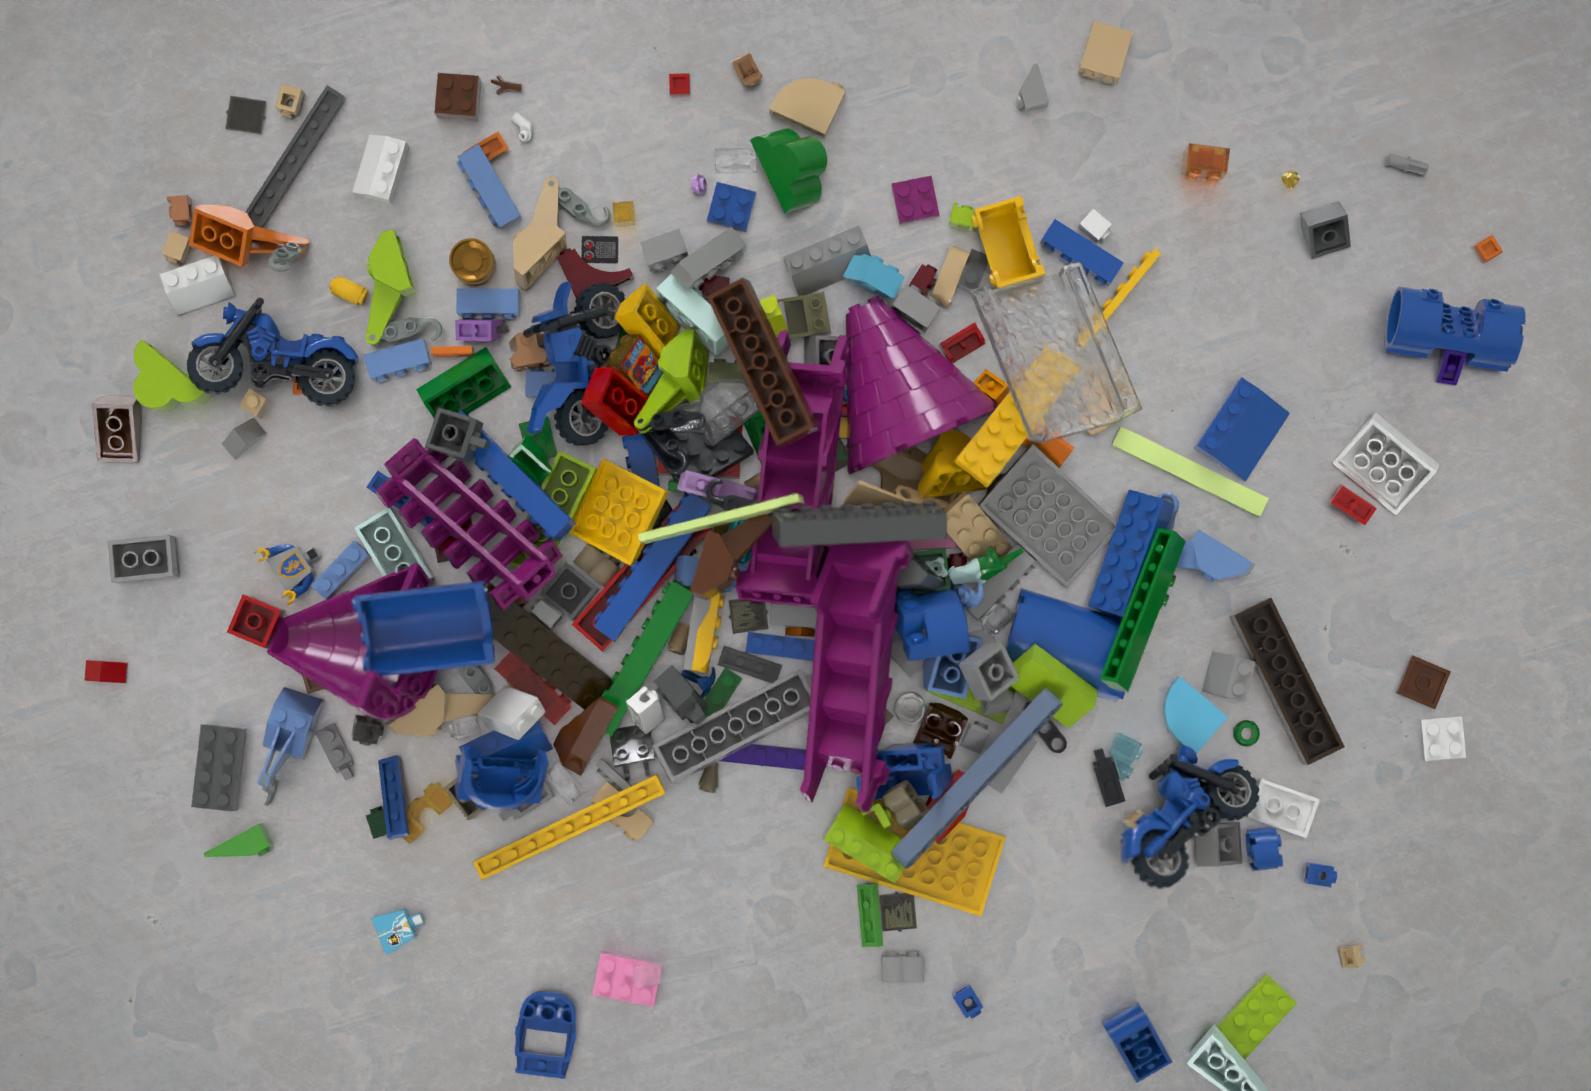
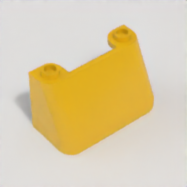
M1022 195L974 209V215L971 216L974 228L978 227L992 273L989 275L991 286H996L997 289L1040 280L1046 274L1043 264L1039 263L1040 258L1037 255L1026 219L1027 215L1024 213L1023 206L1025 204Z

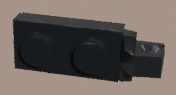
M1103 748L1094 750L1096 761L1092 762L1093 770L1105 807L1126 801L1111 757H1105Z

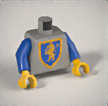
M277 544L266 549L259 548L254 552V554L261 553L263 556L257 562H262L268 557L266 561L286 590L281 599L285 596L291 599L286 605H291L295 598L308 591L313 580V573L315 572L311 563L320 557L314 547L304 553L298 546Z

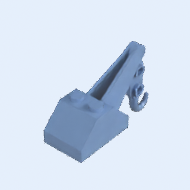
M1168 492L1159 495L1158 498H1168L1175 505L1166 528L1167 530H1173L1176 513L1179 509V500L1174 494ZM1198 530L1192 541L1185 543L1176 568L1202 570L1201 575L1214 582L1215 579L1225 581L1247 576L1255 564L1201 530Z
M952 583L950 589L958 595L967 622L966 608L970 609L980 605L984 593L983 585L978 583V593L975 594L968 586L963 584L954 585ZM969 634V652L924 659V688L928 691L966 699L969 685L959 667V663L978 650L983 639Z

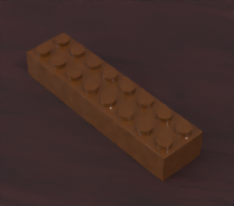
M742 277L707 296L776 445L784 448L819 430V425L750 280Z

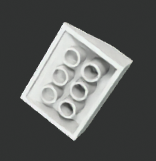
M1376 412L1333 461L1336 467L1395 515L1402 510L1437 472L1439 466L1436 461Z

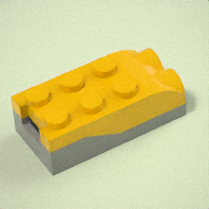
M722 592L708 600L694 596L684 670L708 673L713 649L717 650L719 637H716L715 633L716 629H720L722 617L718 616L719 608L723 609L725 597L721 595Z

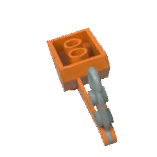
M201 204L194 208L189 245L242 267L248 263L250 253H272L271 258L267 261V266L273 271L286 272L290 270L289 266L281 267L276 264L285 265L286 262L297 258L301 253H305L308 250V239L254 226L246 212L231 206Z

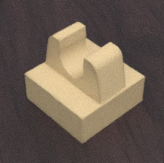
M1352 945L1339 948L1343 968L1363 966V962L1366 961V958L1361 957L1360 950H1363V946Z

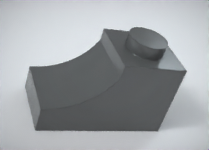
M971 249L956 288L976 295L988 264L986 254Z

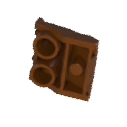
M930 702L913 743L931 742L932 747L943 746L944 755L951 759L968 718L960 711L944 704Z

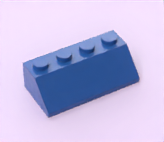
M540 719L519 740L493 730L459 746L461 753L463 746H470L469 756L522 759L537 757L538 750L548 752L553 749Z

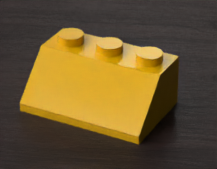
M646 283L641 285L620 304L614 317L634 342L640 336L657 358L661 356V349L677 336L681 327Z

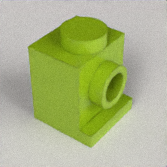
M954 202L949 226L973 230L974 226L971 220V216L974 215L973 207L961 205L960 208L957 207L958 203Z

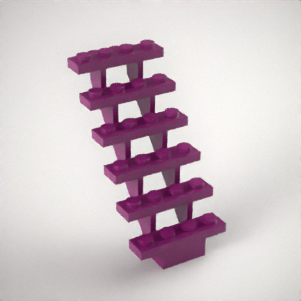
M413 438L384 463L392 477L375 491L384 506L391 508L404 495L412 498L398 511L399 515L409 528L415 527L426 516L435 518L421 531V534L431 548L435 549L449 536L457 538L443 552L453 568L459 569L474 556L481 560L467 572L472 582L484 581L486 586L495 576L504 579L489 593L499 609L505 610L518 597L529 600L557 574L553 565L563 555L554 541L548 539L537 549L532 543L540 535L530 520L525 519L514 529L509 523L517 515L507 500L502 499L491 509L486 503L494 494L484 480L479 479L470 488L466 487L463 483L471 477V474L462 460L456 459L449 467L445 468L440 463L448 457L447 455L434 452L427 447L423 448L418 439ZM430 472L438 475L420 492L414 487ZM453 492L461 495L443 512L437 508ZM475 512L484 515L466 532L460 528ZM498 532L507 535L489 553L483 548ZM521 553L530 556L512 573L505 568Z

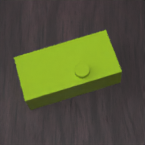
M1034 644L1012 663L1019 676V680L1013 683L1011 687L1030 701H1033L1044 689H1048L1062 702V706L1052 717L1067 728H1070L1096 706L1098 690L1038 645Z

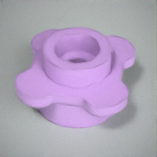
M699 173L696 174V177L691 178L693 193L704 195V190L707 189L706 179Z

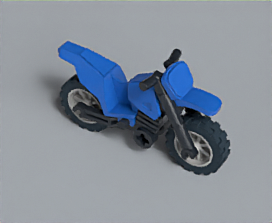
M564 282L557 289L553 309L533 316V319H531L532 323H540L532 325L523 331V335L526 338L544 332L545 335L543 337L549 363H552L557 372L555 381L542 385L531 409L532 412L527 428L529 433L540 432L547 412L554 409L557 410L556 414H554L556 430H559L560 437L565 438V441L569 444L573 443L575 446L595 444L608 431L609 427L585 408L581 401L595 368H600L603 364L609 363L613 358V351L610 346L596 345L597 341L589 338V336H593L595 339H604L616 336L618 332L624 330L614 317L620 304L625 300V295L615 285L610 286L611 284L598 283L587 286L585 290L579 293L580 296L576 298L575 303L577 304L574 307V312L572 311L568 314L567 303L572 285ZM601 296L607 299L604 304L602 302ZM595 298L597 299L598 306L593 303ZM603 318L608 323L606 326H602ZM578 424V429L576 430L573 425ZM583 425L587 428L588 432L582 433Z

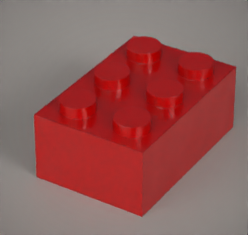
M614 367L595 368L581 404L619 436L637 435L639 432L634 425V421L649 397Z

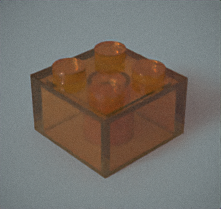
M1189 143L1183 152L1181 175L1186 176L1185 178L1189 180L1205 178L1207 182L1217 183L1218 180L1221 181L1227 174L1230 149Z

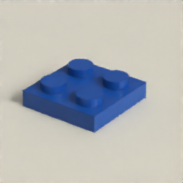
M717 182L707 222L746 232L756 192Z

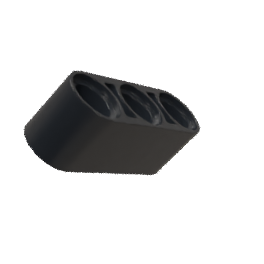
M1027 702L1023 705L1022 712L1027 708V706L1031 702ZM1050 719L1047 722L1050 725L1049 731L1042 733L1039 730L1037 735L1051 752L1061 753L1066 749L1067 741ZM1055 738H1059L1062 741V747L1058 750H1055L1051 745L1052 740Z

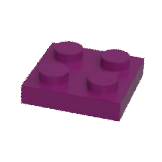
M932 175L891 184L899 224L940 216Z

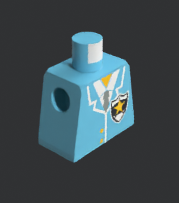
M407 909L371 918L386 955L417 936L415 928L425 924L420 912L409 916Z

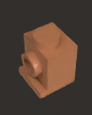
M188 195L167 197V201L171 204L169 206V217L175 222V227H186L187 223H192V199Z

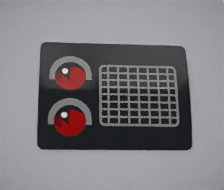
M582 236L581 258L586 263H618V236Z

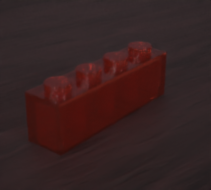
M511 652L494 668L515 689L538 697L545 710L543 715L554 726L572 708L570 705L572 701L564 693L559 695L554 690L555 686L547 680L544 681L537 672Z

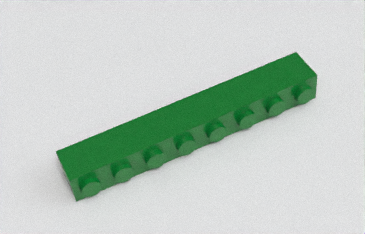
M1157 528L1100 676V680L1111 689L1129 692L1186 543L1176 531Z
M673 580L672 583H666L662 590V593L665 594L661 601L657 599L652 608L653 616L651 619L646 618L641 627L644 630L640 637L636 636L631 644V647L634 649L630 655L626 653L620 663L623 665L620 673L616 671L610 681L613 683L610 690L605 689L601 696L619 706L605 732L611 737L628 710L626 701L639 691L694 596L690 592V588L681 585L676 580Z

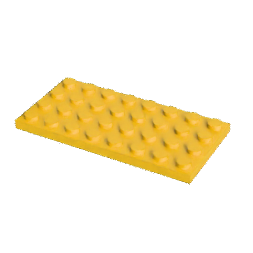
M847 788L842 807L846 803L861 813L855 803L858 797V790ZM883 799L874 800L875 803L880 801L884 809L887 808ZM889 809L893 819L890 820L892 824L886 827V829L904 838L914 826L905 829L902 825H899L896 821L895 813ZM875 811L865 815L882 825ZM959 822L939 844L934 842L908 869L904 868L896 883H893L831 844L829 845L823 867L982 916L1006 837Z

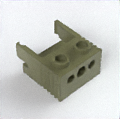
M824 291L817 294H806L777 300L778 303H784L790 340L814 336L815 334H825L826 332L831 333Z

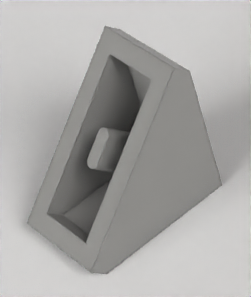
M252 418L234 428L222 442V445L234 459H237L267 433L255 418Z

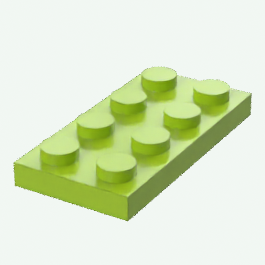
M1265 974L1218 1024L1217 1028L1245 1060L1294 1008L1297 1002L1272 978Z

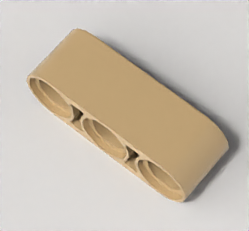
M952 245L950 246L931 297L937 300L939 304L949 307L970 252Z

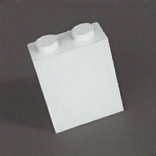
M505 685L478 714L485 727L519 740L543 716L545 710L538 697Z

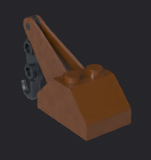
M714 480L706 488L708 500L725 511L758 504L757 501L736 495L715 496L712 489L715 485L722 484V480ZM772 512L747 518L748 520L722 536L718 533L707 531L690 592L695 597L708 600L733 586L734 581L738 580L740 574L738 563L772 526Z

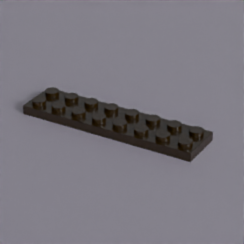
M491 582L484 586V589L487 588L494 633L493 639L585 710L602 696L605 689L609 690L613 685L610 682L612 678L518 603L514 601L505 610L499 609L489 594L496 586Z

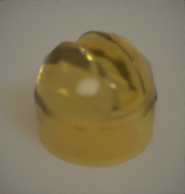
M1294 170L1286 172L1281 177L1283 183L1291 189L1300 180V176Z

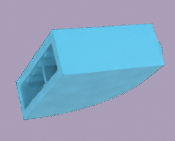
M1177 677L1173 681L1164 697L1163 718L1168 731L1181 744L1180 746L1191 747L1196 754L1227 719L1223 712L1181 677Z

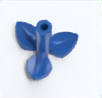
M712 667L710 677H701L684 669L681 672L686 679L698 684L703 690L700 695L702 698L708 695L711 685L715 682L716 672L714 667Z

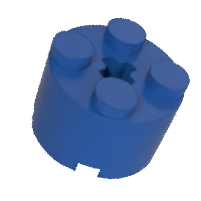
M1268 827L1247 830L1248 834H1246L1245 841L1247 857H1250L1253 861L1249 863L1251 870L1261 871L1283 867V858L1279 854L1278 847L1282 846L1280 834H1277L1276 829Z

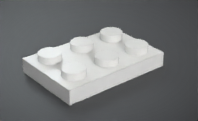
M1260 778L1257 785L1259 786V801L1256 803L1255 809L1247 817L1307 838L1320 799Z

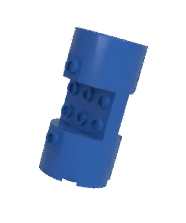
M1399 286L1394 293L1388 314L1386 338L1384 341L1386 352L1426 359L1427 355L1431 354L1435 347L1467 352L1466 362L1468 366L1508 372L1511 364L1515 365L1521 351L1524 338L1522 335L1523 326L1521 324L1525 325L1526 323L1525 309L1522 306L1504 304L1497 299L1480 300L1474 310L1465 306L1460 308L1453 307L1444 303L1442 292L1436 289L1419 290Z

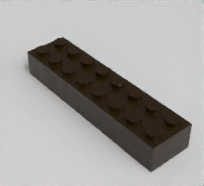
M1267 598L1230 616L1252 661L1256 662L1255 667L1303 765H1310L1345 748L1272 598Z

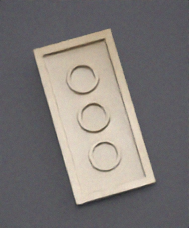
M966 491L962 492L944 509L947 513V535L970 561L985 555L987 548L990 546L993 547L998 557H1003L1013 548Z

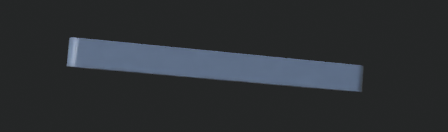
M1044 689L892 850L891 855L905 869L911 867L1062 706V702L1048 689Z

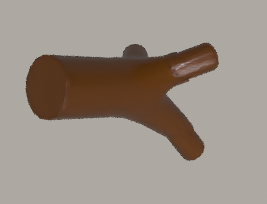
M500 75L496 77L499 81L491 80V83L501 87L496 91L498 95L506 90L517 92L522 90V84L506 81Z

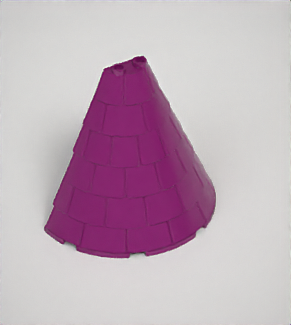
M878 295L868 299V304L860 306V304H856L848 308L849 313L846 314L847 347L850 351L846 364L848 374L846 390L848 395L847 471L849 475L950 429L991 413L998 407L996 402L983 393L977 385L961 373L960 369L946 359L938 349L924 339L916 329L901 318V315L885 300L880 299Z
M415 563L397 573H390L351 592L346 591L331 599L324 600L300 612L282 618L271 640L267 654L291 667L299 674L306 676L317 685L340 697L369 717L382 720L403 717L416 708L415 703L419 699L426 697L438 670L380 676L376 671H368V673L363 671L362 659L365 658L367 650L366 644H362L361 632H364L363 625H359L357 611L353 610L352 599L359 595L429 587L430 579L422 567Z

